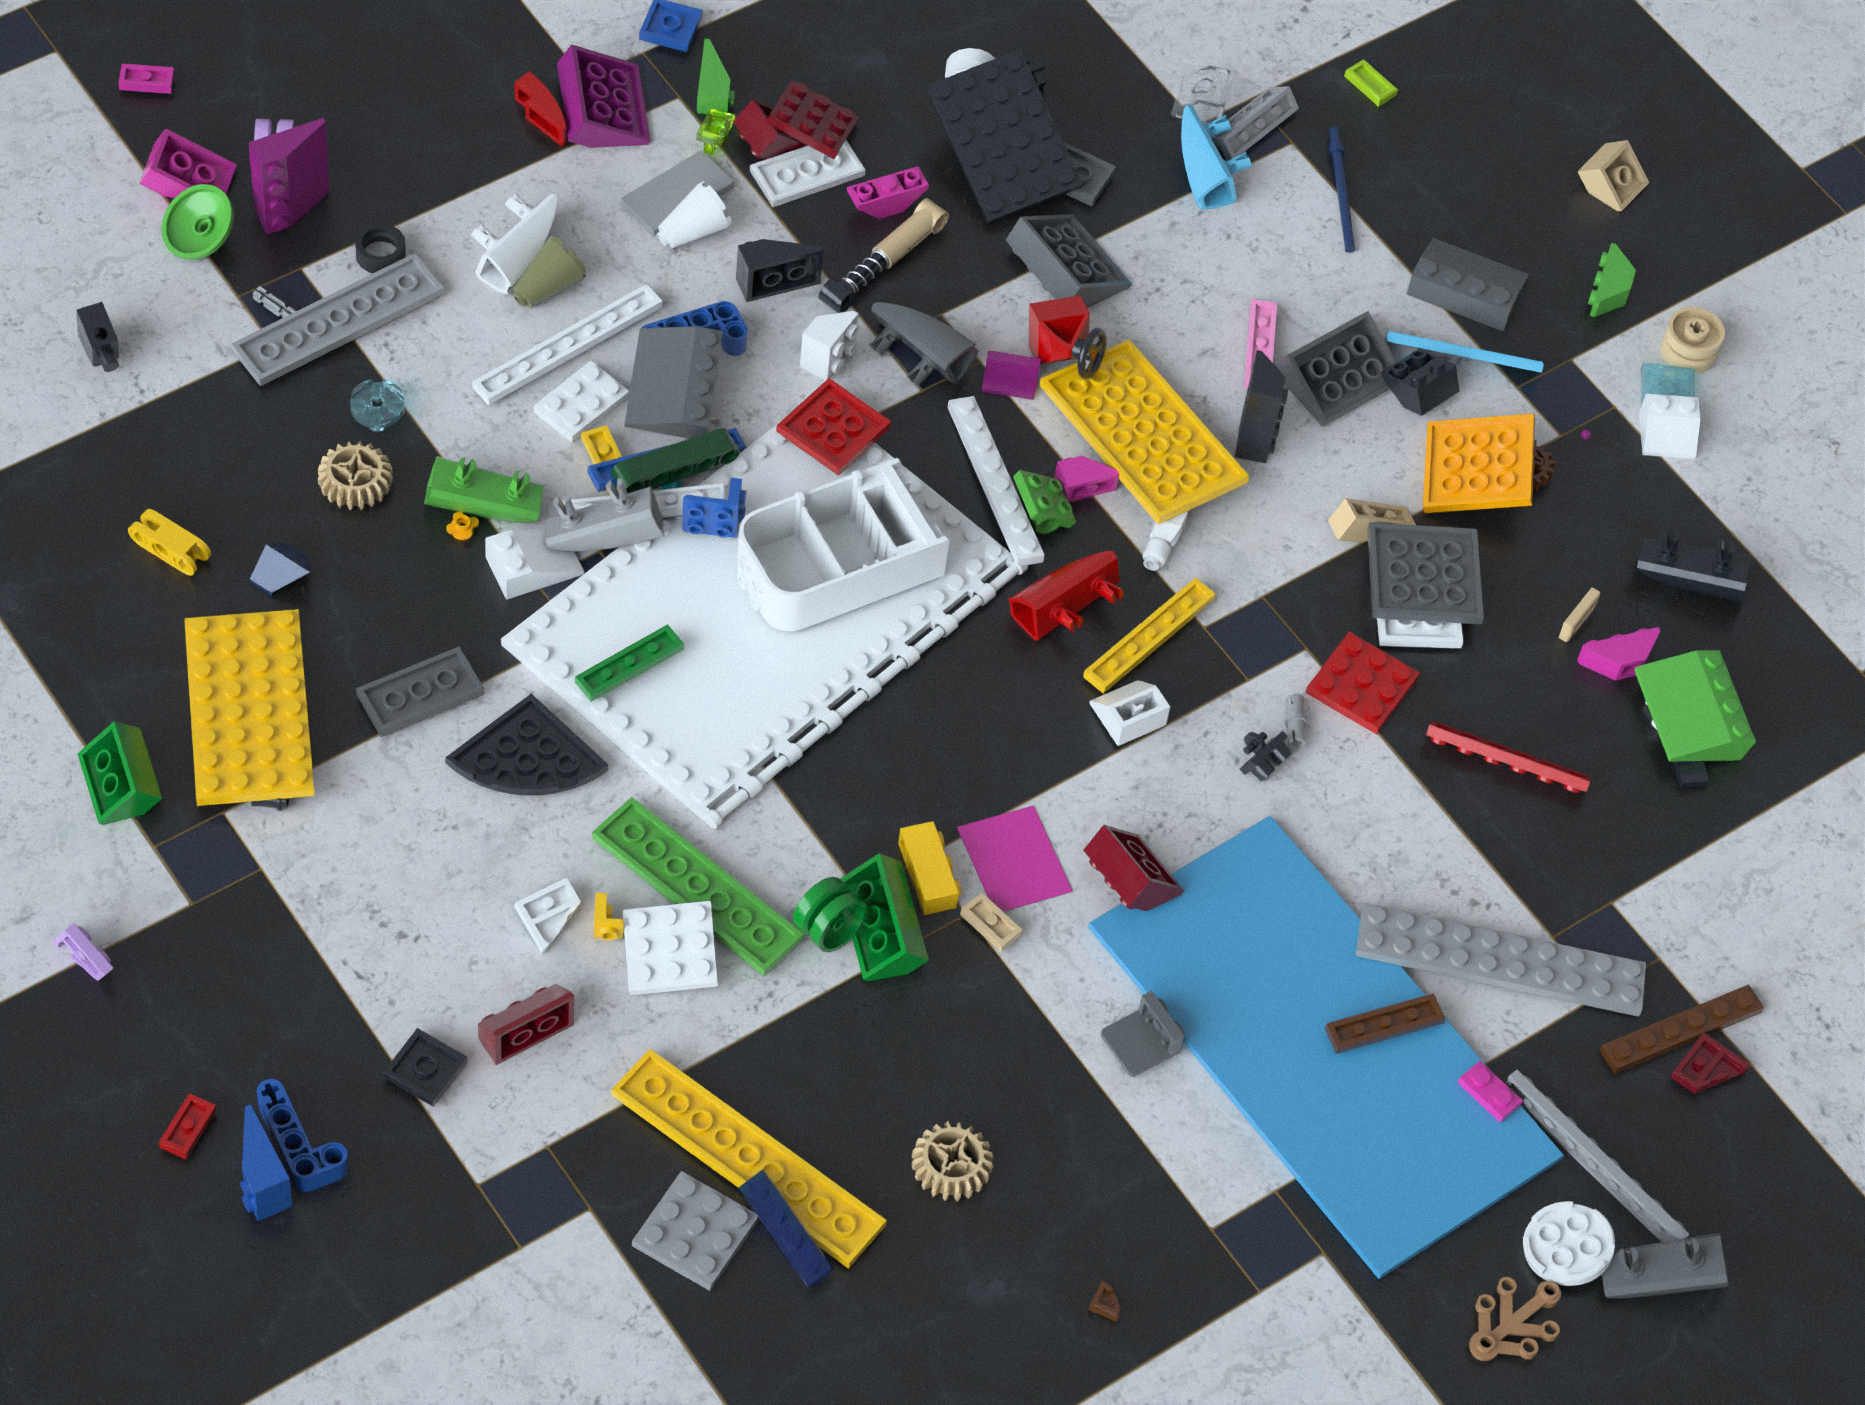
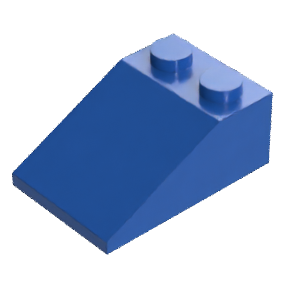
M250 1104L245 1107L242 1159L244 1181L240 1182V1186L244 1193L242 1201L247 1212H254L257 1220L261 1221L292 1207L289 1176Z

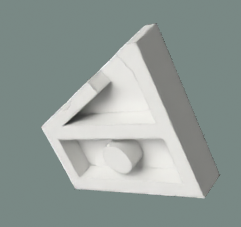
M565 878L515 902L514 907L541 953H544L580 907L581 901L569 880Z

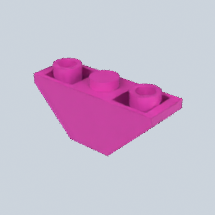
M918 166L847 187V192L858 210L882 219L904 212L929 188V184Z
M1659 627L1643 628L1626 635L1617 634L1609 639L1591 640L1583 644L1578 662L1580 665L1613 680L1636 676L1634 669L1646 664L1656 644L1660 629Z

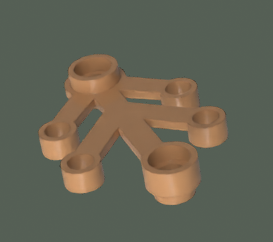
M1510 1277L1500 1279L1497 1285V1293L1500 1295V1325L1491 1331L1490 1314L1495 1307L1494 1298L1488 1294L1479 1296L1475 1304L1476 1311L1478 1312V1332L1473 1334L1469 1342L1472 1355L1480 1361L1492 1360L1497 1354L1517 1355L1524 1359L1534 1358L1538 1351V1344L1534 1339L1525 1338L1521 1343L1501 1340L1507 1335L1542 1338L1547 1342L1556 1340L1560 1332L1559 1325L1556 1322L1549 1320L1545 1321L1542 1325L1526 1324L1523 1322L1542 1307L1547 1309L1555 1307L1561 1297L1559 1286L1551 1281L1542 1282L1538 1286L1535 1296L1513 1314L1512 1296L1515 1293L1517 1284ZM1502 1285H1509L1511 1287V1290H1504L1502 1288ZM1544 1289L1552 1291L1554 1295H1548ZM1481 1302H1487L1490 1308H1484ZM1545 1328H1551L1554 1334H1548ZM1480 1342H1487L1490 1347H1483ZM1528 1345L1532 1347L1533 1352H1527L1523 1346Z

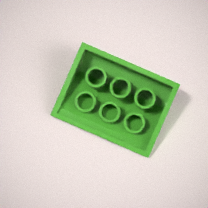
M1696 650L1641 665L1634 669L1669 762L1741 760L1756 742L1720 650Z

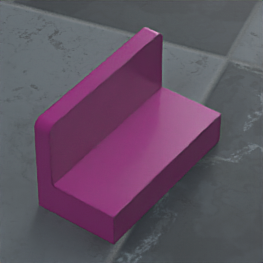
M988 350L982 391L1033 400L1035 398L1041 359Z

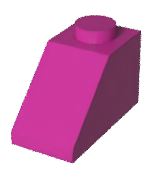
M1079 456L1065 458L1057 462L1054 478L1058 479L1062 484L1067 501L1072 502L1116 491L1119 472L1090 458Z

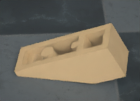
M1345 498L1328 519L1338 540L1356 543L1368 541L1367 529L1369 523L1416 525L1407 507Z

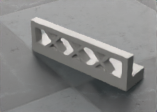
M1290 86L1269 87L1228 119L1231 126L1230 131L1211 138L1214 145H1220L1226 161L1241 155L1299 109Z

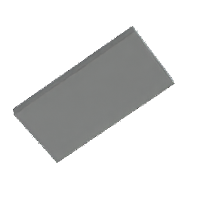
M701 150L622 197L621 205L655 236L659 232L658 226L697 184L705 181V187L710 185L718 196H721L734 188V181Z

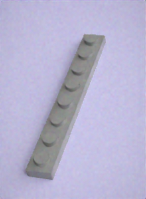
M1518 1070L1509 1075L1506 1085L1523 1100L1521 1106L1661 1242L1689 1237L1690 1234L1686 1231L1683 1224L1674 1220L1664 1210L1659 1201L1652 1199L1642 1189L1637 1180L1630 1178L1620 1168L1615 1159L1608 1157L1599 1148L1594 1139L1587 1137L1577 1127L1572 1118L1565 1116L1556 1107L1551 1098L1544 1096L1529 1077L1523 1076Z

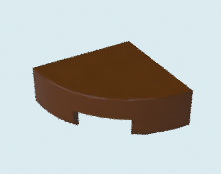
M1102 1280L1091 1301L1089 1310L1117 1322L1120 1313V1303L1112 1286Z

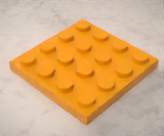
M1534 413L1427 422L1423 492L1424 513L1532 506L1535 443Z

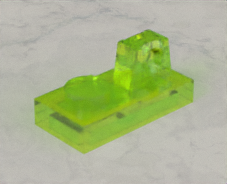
M714 109L709 110L696 136L697 141L704 142V153L713 155L717 146L722 145L734 124L735 114Z

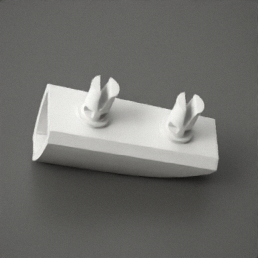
M517 193L514 194L513 198L510 197L505 206L510 208L522 220L500 239L495 237L484 224H480L479 229L476 228L473 231L471 237L475 238L487 249L475 271L480 280L505 294H509L513 290V287L542 248L548 236L557 207L558 199L555 194H550L534 208L530 207Z

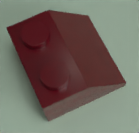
M752 100L733 122L739 129V136L752 147L750 151L755 157L760 160L763 158L767 160L808 146L767 124L766 121L773 107Z

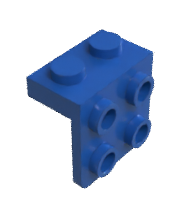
M731 478L728 500L685 495L682 503V530L696 535L706 534L721 538H737L739 523L742 522L746 514L747 490H742V479Z

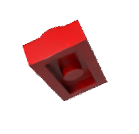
M189 1093L160 1139L159 1147L187 1160L217 1111L216 1105Z

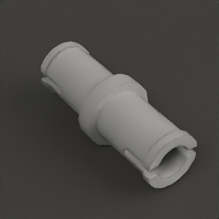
M1293 694L1294 702H1292L1291 695L1286 697L1287 716L1285 717V726L1288 728V746L1292 749H1299L1298 741H1300L1301 748L1306 745L1305 727L1307 725V717L1304 715V697L1300 694Z

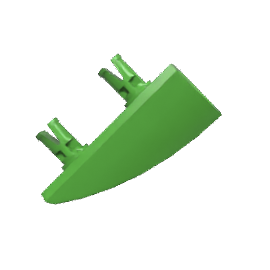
M436 456L426 488L424 504L500 521L536 522L540 514L544 486L530 482V476L527 472L519 479V470L511 477L478 468L473 459L467 465L465 464V457L456 462Z

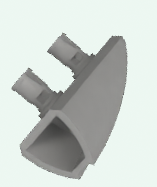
M617 478L618 490L611 480L606 484V489L612 499L575 510L570 495L565 494V505L559 496L556 497L553 503L557 508L559 516L546 520L545 540L547 546L551 549L562 551H594L626 546L665 536L664 521L653 489L647 487L627 494L622 479Z

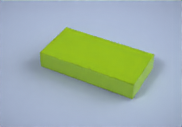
M1364 59L1345 71L1344 76L1378 107L1397 96L1398 89Z

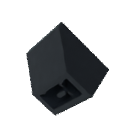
M1420 348L1381 372L1382 378L1401 405L1420 416L1460 392L1456 365Z

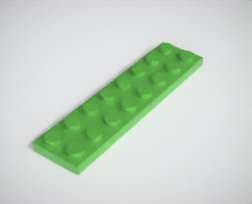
M633 797L628 799L592 832V839L673 904L711 901L714 937L762 976L771 971L803 940L804 934Z

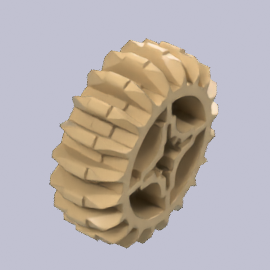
M348 441L346 447L338 444L336 451L329 449L327 456L322 457L321 465L318 468V484L323 496H328L330 503L337 501L339 508L346 504L350 511L353 506H358L362 510L365 504L373 507L374 500L382 502L383 495L388 494L389 486L393 482L391 475L392 466L387 455H382L380 448L373 450L371 443L364 447L361 441L357 445H352Z
M947 1121L943 1129L935 1124L932 1132L926 1129L923 1133V1138H919L916 1141V1148L913 1149L912 1169L916 1171V1181H922L923 1190L931 1187L933 1197L939 1192L943 1193L944 1201L948 1199L949 1195H954L955 1200L958 1201L962 1193L969 1199L973 1191L979 1193L982 1190V1184L988 1183L989 1174L992 1173L993 1165L991 1162L993 1154L989 1151V1141L982 1142V1132L973 1135L972 1125L964 1130L962 1129L961 1122L957 1123L956 1127H951V1124ZM964 1150H967L973 1156L976 1164L971 1162V1158L965 1155ZM929 1158L941 1169L940 1173L933 1168Z

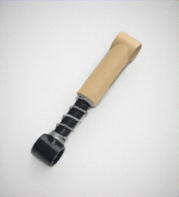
M929 198L924 199L917 206L911 217L872 249L870 258H865L862 265L855 267V271L848 272L847 278L829 279L822 286L818 299L837 313L846 312L853 304L855 293L859 291L858 288L861 285L865 286L868 279H874V274L882 272V268H891L931 233H939L946 225L949 213Z

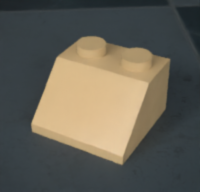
M1628 140L1605 143L1578 171L1588 193L1618 212L1622 211L1650 183Z

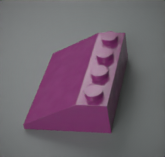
M571 44L557 62L568 141L590 148L649 145L651 140L638 64Z
M324 118L249 142L254 212L266 234L291 227L330 192L326 121Z

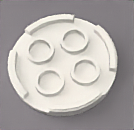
M1566 1201L1548 1205L1532 1217L1524 1233L1523 1249L1527 1263L1541 1278L1558 1285L1574 1286L1596 1279L1608 1268L1614 1256L1615 1239L1610 1223L1598 1210H1592L1588 1207Z

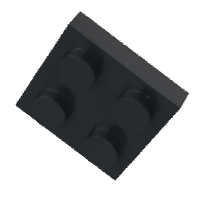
M417 1028L384 1070L383 1078L434 1107L467 1064L468 1060L466 1055Z

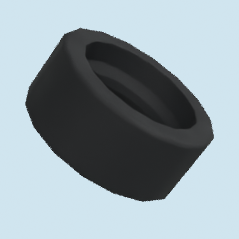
M384 223L372 224L363 228L355 240L358 264L367 272L375 273L405 258V237L399 229ZM374 242H387L394 245L396 250L387 256H374L366 252L365 248Z

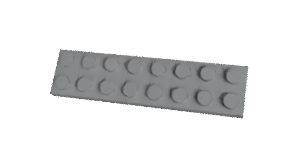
M413 253L232 343V351L257 383L262 386L444 295V287L420 258Z

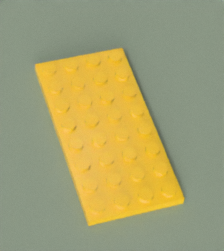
M1130 339L1106 349L1098 371L1090 379H1082L1079 376L1078 362L1040 378V387L1109 467L1119 472L1121 482L1157 524H1161L1243 486L1249 481V475Z
M299 609L184 618L197 806L315 796Z

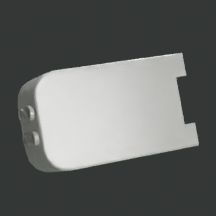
M899 458L863 471H853L852 475L806 492H796L795 496L759 508L745 516L740 523L737 579L740 587L743 590H748L753 609L755 611L759 610L771 626L789 632L802 630L945 575L950 540L947 536L943 535L937 524L929 526L909 494L911 482L901 468Z

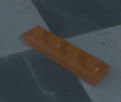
M1433 993L1327 1023L1325 1031L1335 1053L1338 1054L1443 1024L1445 1016Z

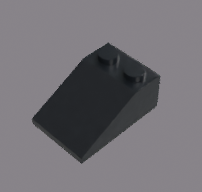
M767 239L749 241L738 245L736 281L746 302L821 284L824 252L822 246Z

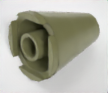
M551 236L547 239L513 287L515 292L513 297L520 306L524 307L526 305L531 308L582 281L586 277L584 274L586 270L582 262L571 249L568 252L561 246L564 242L557 237Z

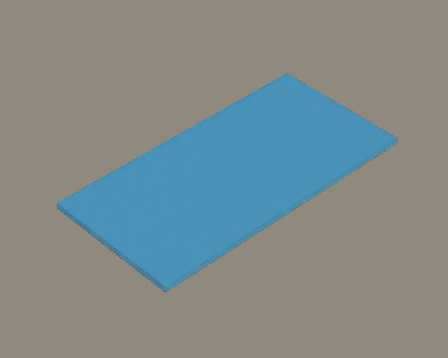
M1271 815L1172 873L1173 878L1184 890L1180 896L1148 911L1135 908L1130 910L1121 903L1089 922L1088 928L1143 994L1152 991L1157 999L1163 1000L1168 1014L1174 1021L1179 1022L1183 1028V1043L1378 1279H1381L1561 1161L1564 1156L1522 1106L1500 1123L1458 1084L1460 1077L1476 1063L1481 1061L1485 1066L1486 1064L1446 1018L1444 1023L1338 1054L1335 1053L1325 1031L1327 1023L1426 995L1401 966L1355 956L1360 918Z

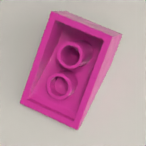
M165 129L153 145L139 184L163 196L175 198L187 188L200 184L216 186L226 194L237 164Z

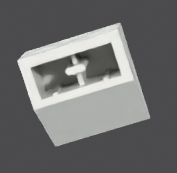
M849 311L817 316L803 333L800 367L824 380L830 378L833 373L837 374L842 368L845 358L852 356L857 348L856 335L859 331V325H857L858 313Z
M1139 680L1090 701L1091 707L1118 746L1165 726L1170 710L1169 704L1156 685Z

